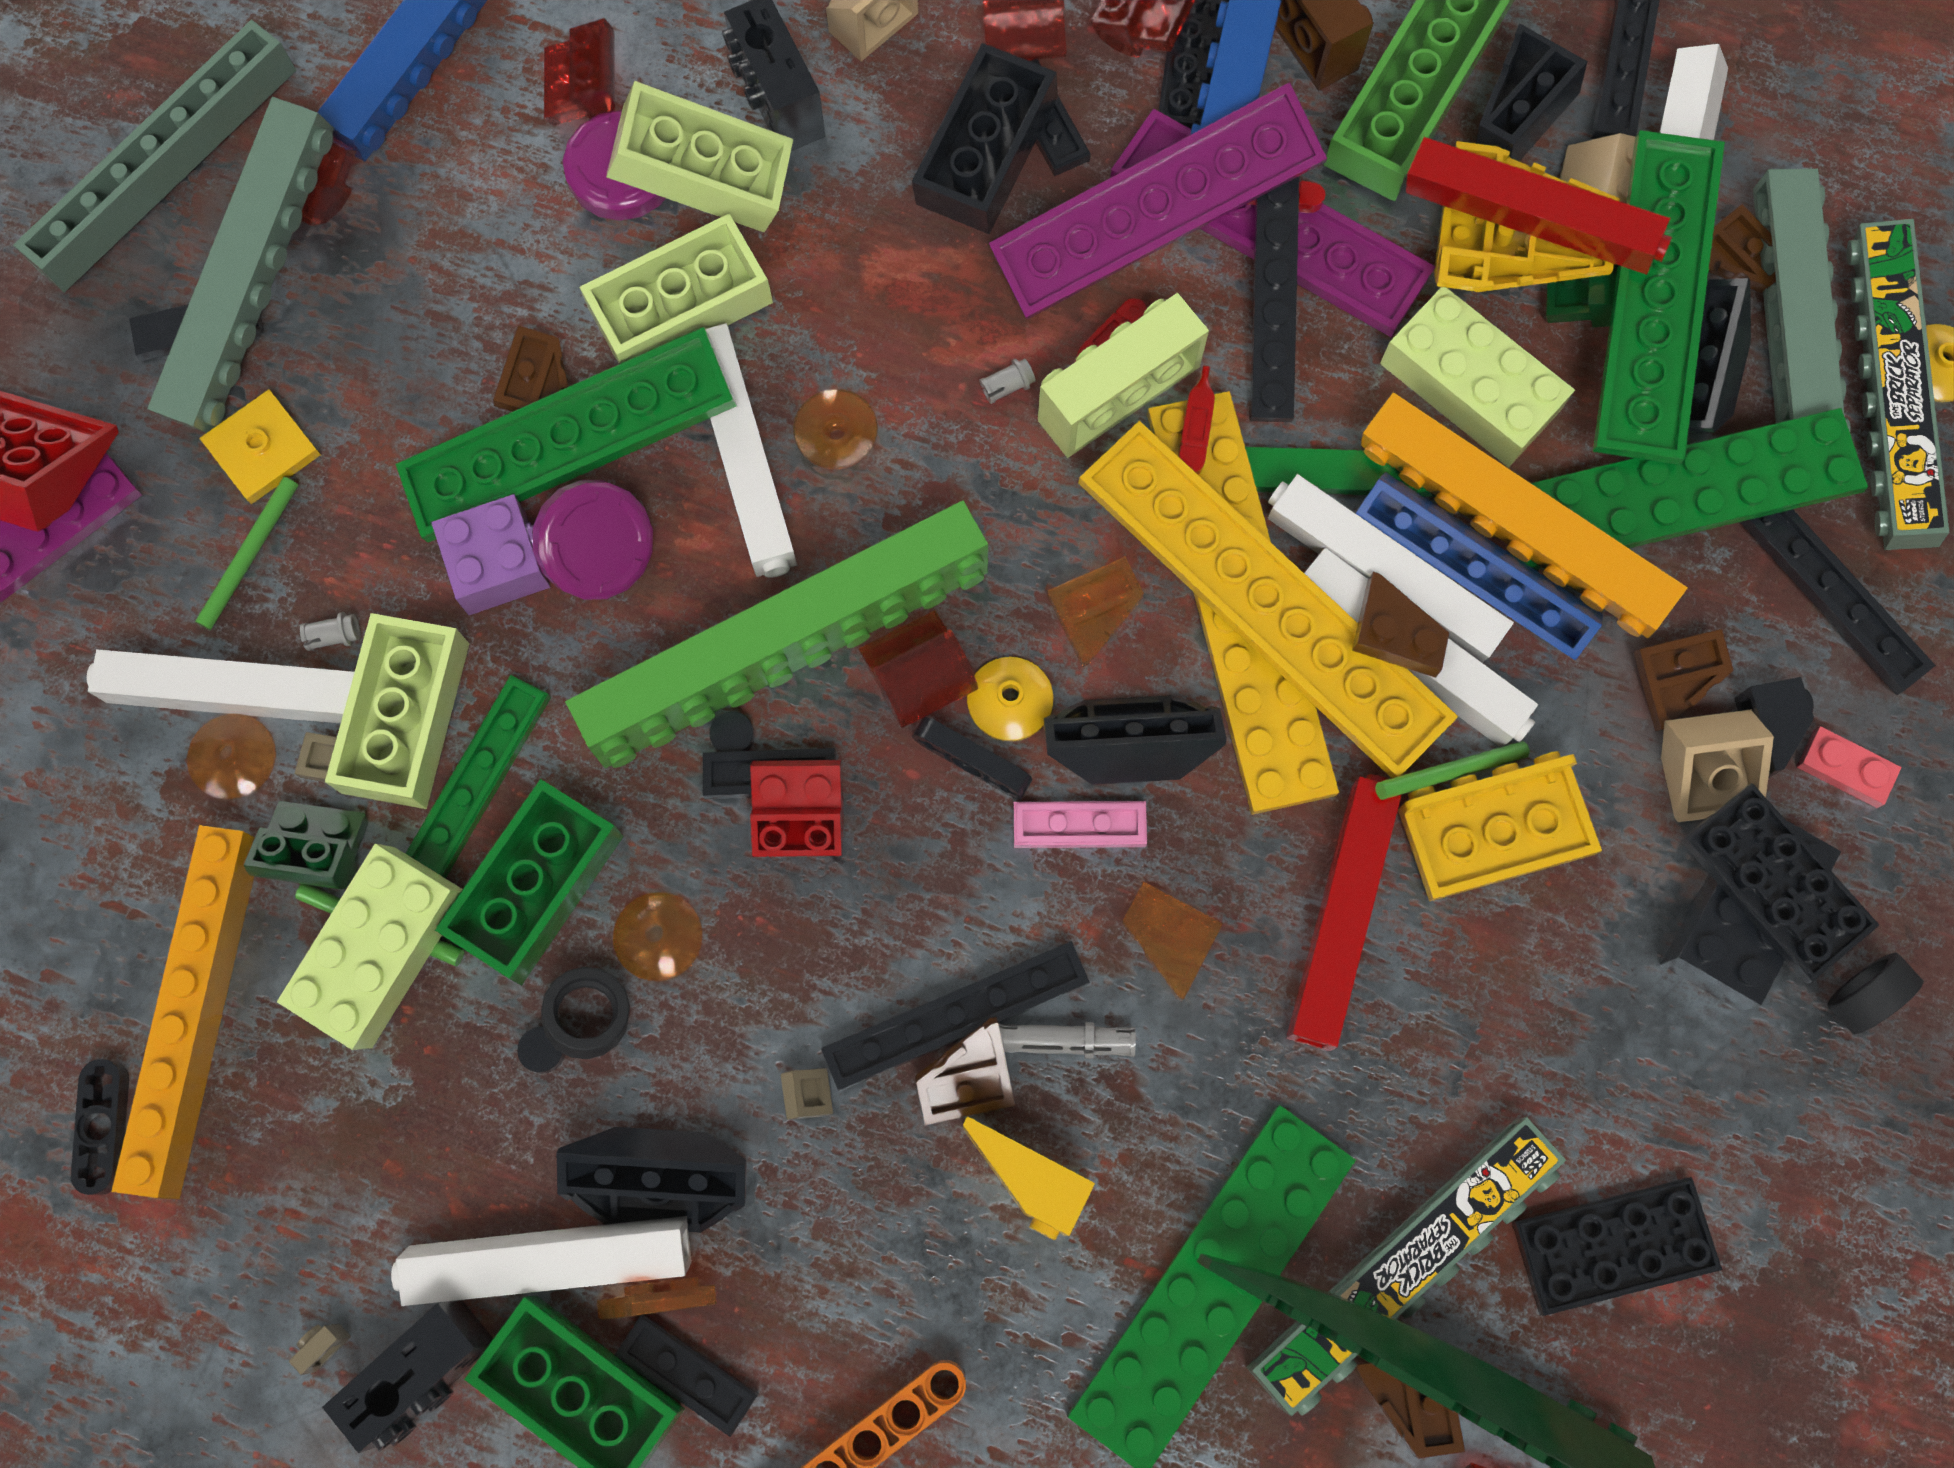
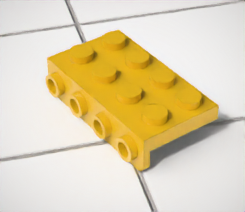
M1554 751L1533 759L1535 765L1519 769L1517 763H1511L1492 770V777L1477 781L1475 774L1468 775L1450 782L1451 788L1435 792L1434 787L1429 786L1408 794L1409 800L1398 809L1429 902L1596 855L1602 851L1572 767L1577 764L1574 754L1561 757L1559 751Z

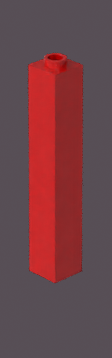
M1427 137L1423 138L1407 173V194L1646 275L1653 260L1662 262L1672 239L1671 236L1665 235L1670 221L1668 217Z
M1369 774L1366 775V778L1360 776L1351 786L1286 1039L1329 1052L1336 1049L1339 1044L1401 795L1384 800L1378 797L1376 784L1388 780V778L1379 775Z

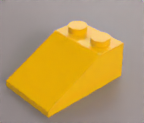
M967 1116L963 1124L965 1133L1023 1214L1033 1219L1029 1228L1052 1240H1056L1059 1233L1064 1236H1070L1095 1183Z

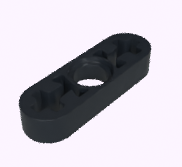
M923 717L912 734V738L927 750L1013 798L1021 800L1033 781L1032 777L1021 768L929 717Z
M106 1059L93 1060L84 1066L78 1079L71 1182L77 1191L86 1195H105L112 1191L126 1129L129 1074L127 1069L116 1061ZM104 1073L112 1075V1084H106L104 1087L95 1085L96 1077H102ZM93 1100L112 1101L111 1107L101 1105L92 1106ZM104 1113L111 1121V1129L105 1138L95 1140L90 1134V1123L94 1117ZM89 1147L108 1148V1154L89 1153ZM97 1166L105 1169L104 1178H99L96 1181L88 1179L89 1170L96 1169Z

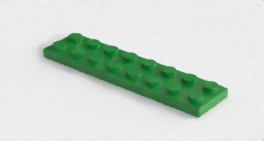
M1639 130L1635 138L1626 204L1670 218L1665 235L1671 236L1672 239L1662 262L1653 260L1647 275L1618 265L1593 452L1680 465L1685 460L1725 145L1723 141Z
M702 327L395 465L420 536L429 543L436 540L431 523L433 521L515 494L519 502H522L736 407L737 404L709 334Z
M1842 408L1686 445L1685 460L1680 465L1633 458L1531 483L1627 548H1634L1863 493L1868 488ZM1532 560L1524 562L1536 571L1544 569Z
M1278 1105L1067 1417L1133 1468H1152L1262 1303V1300L1199 1264L1197 1260L1200 1254L1247 1265L1280 1276L1356 1159L1284 1107Z

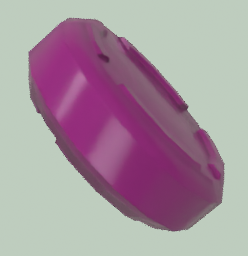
M622 110L598 114L581 124L567 141L562 160L568 187L581 207L598 217L619 221L642 217L659 207L666 199L606 177Z
M579 480L559 488L541 506L533 525V553L541 572L558 589L584 600L608 599L627 591L644 574L652 555L653 528L645 508L629 491L603 480Z

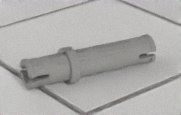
M1085 1022V1026L999 1023L1004 1052L1084 1055L1085 1059H1094V1055L1135 1057V1027L1094 1026V1022Z

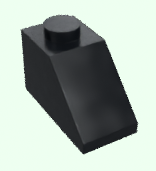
M1801 677L1750 686L1734 698L1738 711L1752 710L1774 736L1768 778L1785 769L1814 720L1812 713L1814 709L1813 698L1810 692L1804 688Z

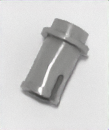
M1015 358L1011 361L1012 365L986 378L979 379L981 387L985 388L983 392L990 404L1021 388L1025 391L1030 389L1029 384L1036 380L1031 366L1026 359L1018 361Z
M345 612L338 613L337 618L313 623H302L300 625L301 641L309 640V642L303 645L307 651L343 643L345 646H352L353 642L361 637L360 626L354 614L347 615Z

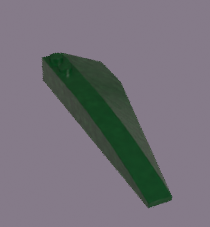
M1202 1253L1197 1260L1199 1264L1263 1302L1269 1303L1306 1327H1311L1319 1334L1351 1353L1358 1354V1356L1451 1411L1457 1412L1482 1429L1502 1438V1440L1551 1468H1655L1652 1456L1634 1446L1638 1439L1634 1434L1610 1422L1606 1430L1594 1423L1597 1413L1570 1398L1567 1406H1564L1498 1368L1427 1332L1354 1301L1283 1276Z

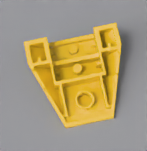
M1456 141L1455 147L1620 201L1618 197L1573 178L1566 182L1545 173L1547 167L1534 162L1531 167L1509 157L1510 151L1500 147ZM1445 206L1442 207L1435 260L1436 267L1434 269L1436 286L1484 292L1610 275L1613 271L1614 263Z

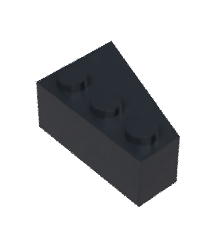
M1519 23L1514 41L1503 63V69L1479 124L1476 144L1500 147L1510 151V158L1520 161L1580 94L1588 61Z

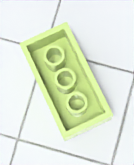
M634 81L623 105L606 177L719 217L730 213L734 222L765 232L779 211L793 139Z
M730 213L580 286L588 309L618 364L702 327L707 329L725 323L728 326L773 303L768 279Z
M1441 287L1389 342L1380 362L1383 367L1508 468L1556 417L1575 391V389L1446 287Z
M1178 293L1166 301L1164 299L1155 301L1137 321L1132 324L1130 322L1121 324L1112 332L1109 340L1098 347L1096 345L1087 347L1078 355L1075 363L1065 370H1062V368L1055 369L1044 378L1040 386L1038 422L1064 455L1069 458L1200 368L1209 330Z
M370 614L325 783L341 794L427 809L469 648L468 641L456 628Z
M374 844L277 1000V1003L351 1050L373 1048L433 948L442 935L436 932L435 929L463 889L392 846Z

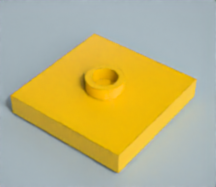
M269 389L199 438L251 505L276 488L283 477L290 478L321 456Z

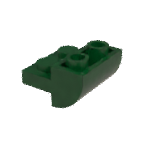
M1613 265V271L1610 275L1547 283L1546 316L1548 323L1591 320L1592 328L1610 326L1618 265Z
M279 801L268 828L259 827L245 860L244 867L247 873L253 877L341 890L349 886L358 870L355 857L369 823L366 814Z

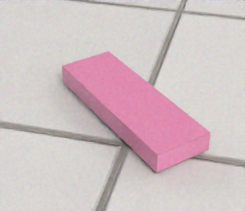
M1146 801L1014 802V848L1147 846Z

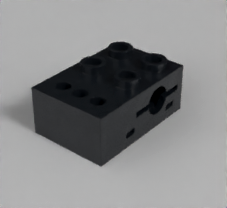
M751 0L724 11L727 29L722 31V35L730 52L727 55V59L736 78L742 77L746 84L743 90L751 109H759L770 131L793 139L791 151L826 137L820 92L773 0Z
M463 1300L437 1303L322 1408L358 1453L375 1447L380 1452L390 1444L394 1447L417 1427L412 1421L413 1419L422 1415L427 1410L433 1412L453 1395L454 1391L450 1386L479 1360L494 1338Z

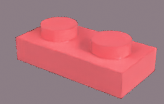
M1821 726L1813 730L1796 766L1875 808L1885 805L1902 768Z

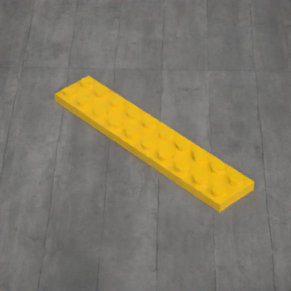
M1230 391L1214 394L1215 403L1206 460L1199 476L1271 542ZM1187 400L1148 408L1147 412L1151 432L1177 456L1180 449ZM1194 593L1251 815L1337 796L1339 790L1316 707Z
M1138 421L1079 477L1078 484L1391 778L1401 776L1459 717L1407 668L1352 651L1358 623L1141 421Z

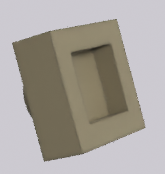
M306 732L294 774L300 778L325 782L337 737Z
M827 1068L794 1070L781 1074L787 1120L822 1117L833 1114Z
M340 1323L324 1325L323 1327L316 1325L297 1342L296 1346L300 1350L289 1360V1363L300 1375L317 1372L351 1336Z

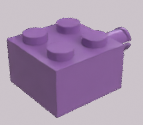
M515 494L431 522L455 599L468 615L551 588L548 578L541 572L533 553V526L528 521L526 512Z

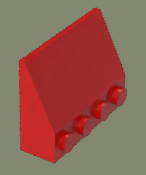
M0 391V520L39 532L49 527L53 521L68 512L118 435L117 425Z

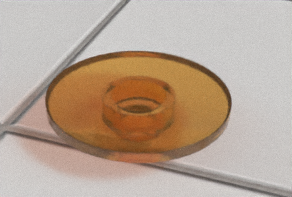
M830 389L816 393L802 404L795 416L793 432L796 445L807 460L822 468L844 469L859 463L871 452L877 439L878 424L872 407L864 398L848 390ZM835 430H840L844 433V436L838 440H833L829 437L830 433Z
M242 714L222 715L207 722L193 737L187 754L188 771L193 782L205 793L219 799L242 798L258 790L271 775L276 761V746L269 730L258 720ZM231 746V755L226 759H220L221 751L225 747Z
M663 892L642 895L630 902L617 918L613 931L614 950L623 967L640 979L655 982L673 979L689 969L699 955L703 939L702 925L695 910L682 898ZM653 927H661L663 930V936L657 942H650L647 937L649 930Z

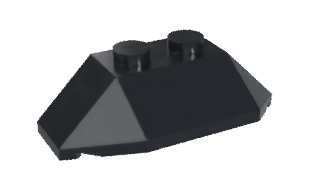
M1749 278L1707 279L1688 432H1715L1734 415L1751 344V293Z
M1171 695L1083 700L1065 708L1057 715H1050L1044 718L1047 755L1091 785L1180 780L1224 747L1227 740L1220 708L1213 706L1204 707L1197 702Z
M613 1127L560 1147L556 1153L557 1194L567 1201L571 1199L584 1212L605 1225L687 1216L688 1232L701 1233L723 1220L731 1212L741 1209L746 1203L747 1160L707 1132Z

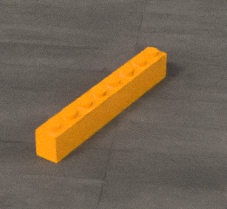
M1394 392L1362 434L1361 446L1365 448V455L1381 466L1388 463L1400 472L1399 477L1406 484L1418 490L1423 487L1436 496L1434 500L1443 509L1454 514L1459 511L1472 520L1470 522L1471 526L1480 534L1489 538L1495 535L1507 543L1508 546L1506 548L1513 556L1524 562L1532 560L1544 568L1543 574L1550 581L1561 587H1565L1566 584L1581 593L1580 599L1587 606L1599 612L1605 609L1618 618L1617 624L1623 630L1633 636L1639 637L1642 634L1649 638L1658 629L1688 588Z
M199 825L111 1192L152 1198L180 1199L254 877L247 873L244 863L255 837L244 831Z

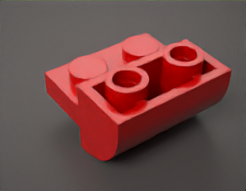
M841 760L752 761L750 765L752 857L842 856L844 800L842 796Z

